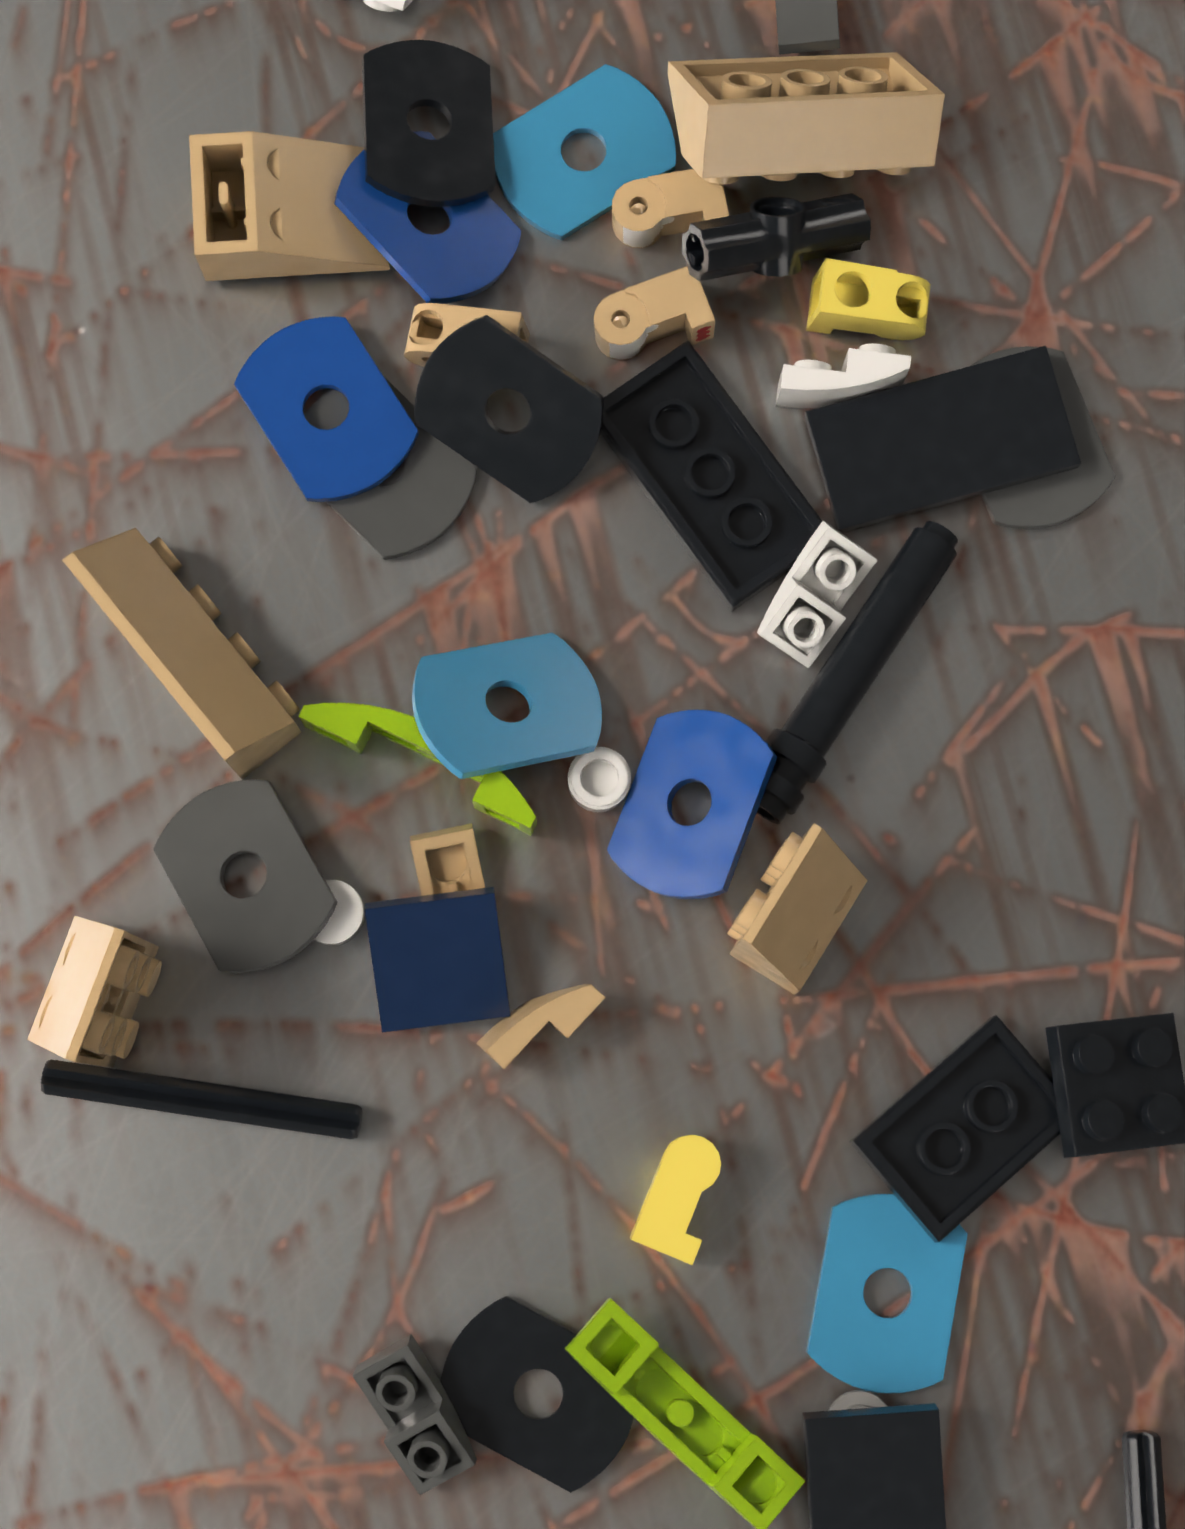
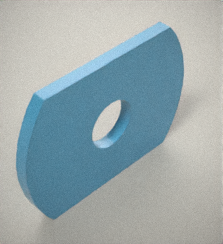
M607 64L493 133L495 175L504 197L527 223L546 235L561 241L612 210V199L616 191L624 183L647 178L648 176L671 173L675 171L676 146L673 130L662 105L638 80L622 70ZM579 133H589L598 137L606 149L604 161L597 168L590 171H578L569 167L561 154L562 147L568 138Z
M553 632L423 656L415 672L412 688V705L418 730L435 757L460 779L594 752L597 746L602 726V707L597 685L579 655ZM498 687L513 688L526 698L530 709L529 715L518 722L502 721L496 718L487 708L486 694Z
M894 1194L864 1195L842 1201L833 1206L806 1351L809 1356L837 1379L865 1391L905 1393L923 1389L942 1381L968 1233L959 1224L940 1242H934ZM884 1268H891L901 1272L907 1279L911 1291L910 1300L906 1308L898 1315L892 1317H881L874 1314L864 1300L863 1291L867 1279L875 1271Z

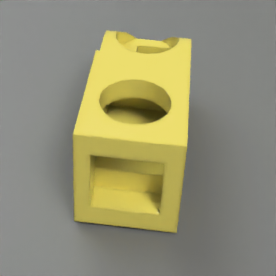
M826 258L812 278L806 331L831 334L834 329L875 334L890 340L921 338L926 332L931 284L924 278L899 273L894 269Z
M686 1135L678 1137L669 1143L662 1155L630 1235L631 1240L693 1265L702 1240L686 1233L702 1191L714 1184L721 1168L719 1152L712 1142L702 1136Z

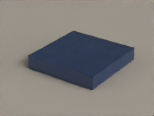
M494 887L365 903V916L382 1033L510 1016Z

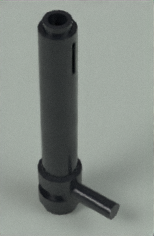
M927 521L923 528H914L782 729H774L766 740L775 752L777 760L756 814L770 822L780 824L786 814L792 815L797 811L804 800V795L801 791L807 782L815 783L827 765L824 756L957 556L954 547L958 543V539L946 527L933 521Z

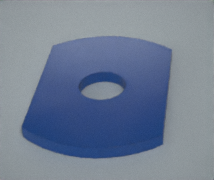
M414 132L422 138L435 139L430 132ZM364 150L347 168L338 187L334 202L426 303H453L468 299L488 289L507 269L516 252L521 236V229L489 195L465 204L442 207L448 214L450 221L449 228L443 233L431 235L419 231L411 224L408 218L407 208L411 203L386 195L365 181Z
M332 316L308 319L279 330L265 340L251 354L238 373L234 383L238 393L304 497L310 502L343 500L360 495L378 486L400 467L415 445L419 435L415 424L346 317ZM318 390H337L349 402V412L342 424L333 429H318L312 426L304 416V406L307 399Z
M686 710L669 713L657 718L607 848L612 860L636 883L665 897L702 899L726 893L777 760L773 749L749 726L720 712ZM692 782L703 783L708 787L712 799L708 814L697 824L690 826L678 824L672 814V801L675 794L686 784Z

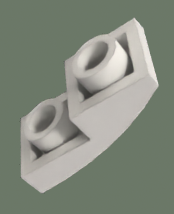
M871 343L861 345L859 349L849 348L842 371H834L830 364L818 360H799L795 362V365L784 364L778 383L776 407L820 408L903 385L910 369L911 356L896 354V350L888 345Z
M823 520L783 580L757 633L807 668H810L846 619L841 609L878 560L871 553Z

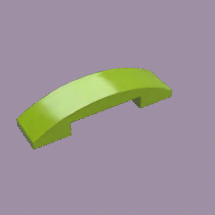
M355 703L304 705L298 716L306 728L362 754L372 732L443 765L423 740L414 716L391 709ZM501 771L470 777V779L480 783L472 799L474 809L532 836L537 825L536 816L522 794Z
M608 1298L565 1347V1350L643 1427L754 1528L767 1529L806 1481L757 1435L750 1433L672 1360L658 1346L659 1343L618 1304L611 1298Z

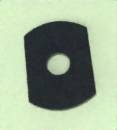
M430 40L398 41L377 47L365 53L362 59L365 181L375 189L393 198L426 207L461 205L491 193L495 188L496 181L490 65L458 47ZM420 106L436 108L448 119L450 131L439 139L430 140L422 138L409 127L407 114L412 109Z
M484 315L471 320L452 332L429 357L417 386L414 410L415 424L529 503H534L564 488L582 471L589 461L601 433L604 399L603 395L494 319ZM503 388L514 389L527 399L531 415L526 427L518 431L509 432L493 424L487 411V403L493 392Z
M505 1296L483 1309L461 1331L448 1353L440 1382L469 1438L571 1493L597 1477L612 1462L629 1435L634 1417L565 1350V1347L577 1335L576 1333ZM533 1369H544L554 1374L561 1383L563 1390L562 1401L557 1410L543 1418H533L524 1414L518 1408L514 1399V1387L517 1380L525 1372Z

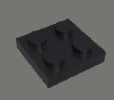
M1174 1013L1045 1028L1064 1158L1185 1143V1085Z

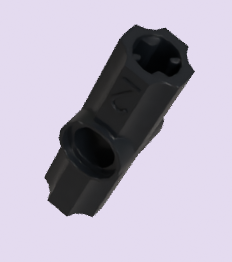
M853 193L806 202L786 197H767L752 202L750 212L690 223L688 231L682 233V255L686 260L689 274L699 282L750 271L764 276H790L803 270V261L860 250L862 244L870 240L871 219L866 213L864 200Z

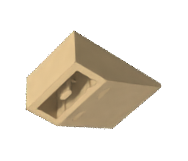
M255 131L189 135L194 254L205 281L390 270V263L334 204L343 175L352 161L364 150V147Z
M813 823L803 837L793 831L791 832L760 879L771 887L766 894L759 889L755 890L727 932V935L737 940L729 953L731 956L794 995L802 989L868 881L826 831Z
M74 916L27 1040L73 1062L114 1068L117 1057L125 1059L135 1042L139 1022L132 1020L140 996L149 997L159 978L162 961L155 959L159 946L119 928Z

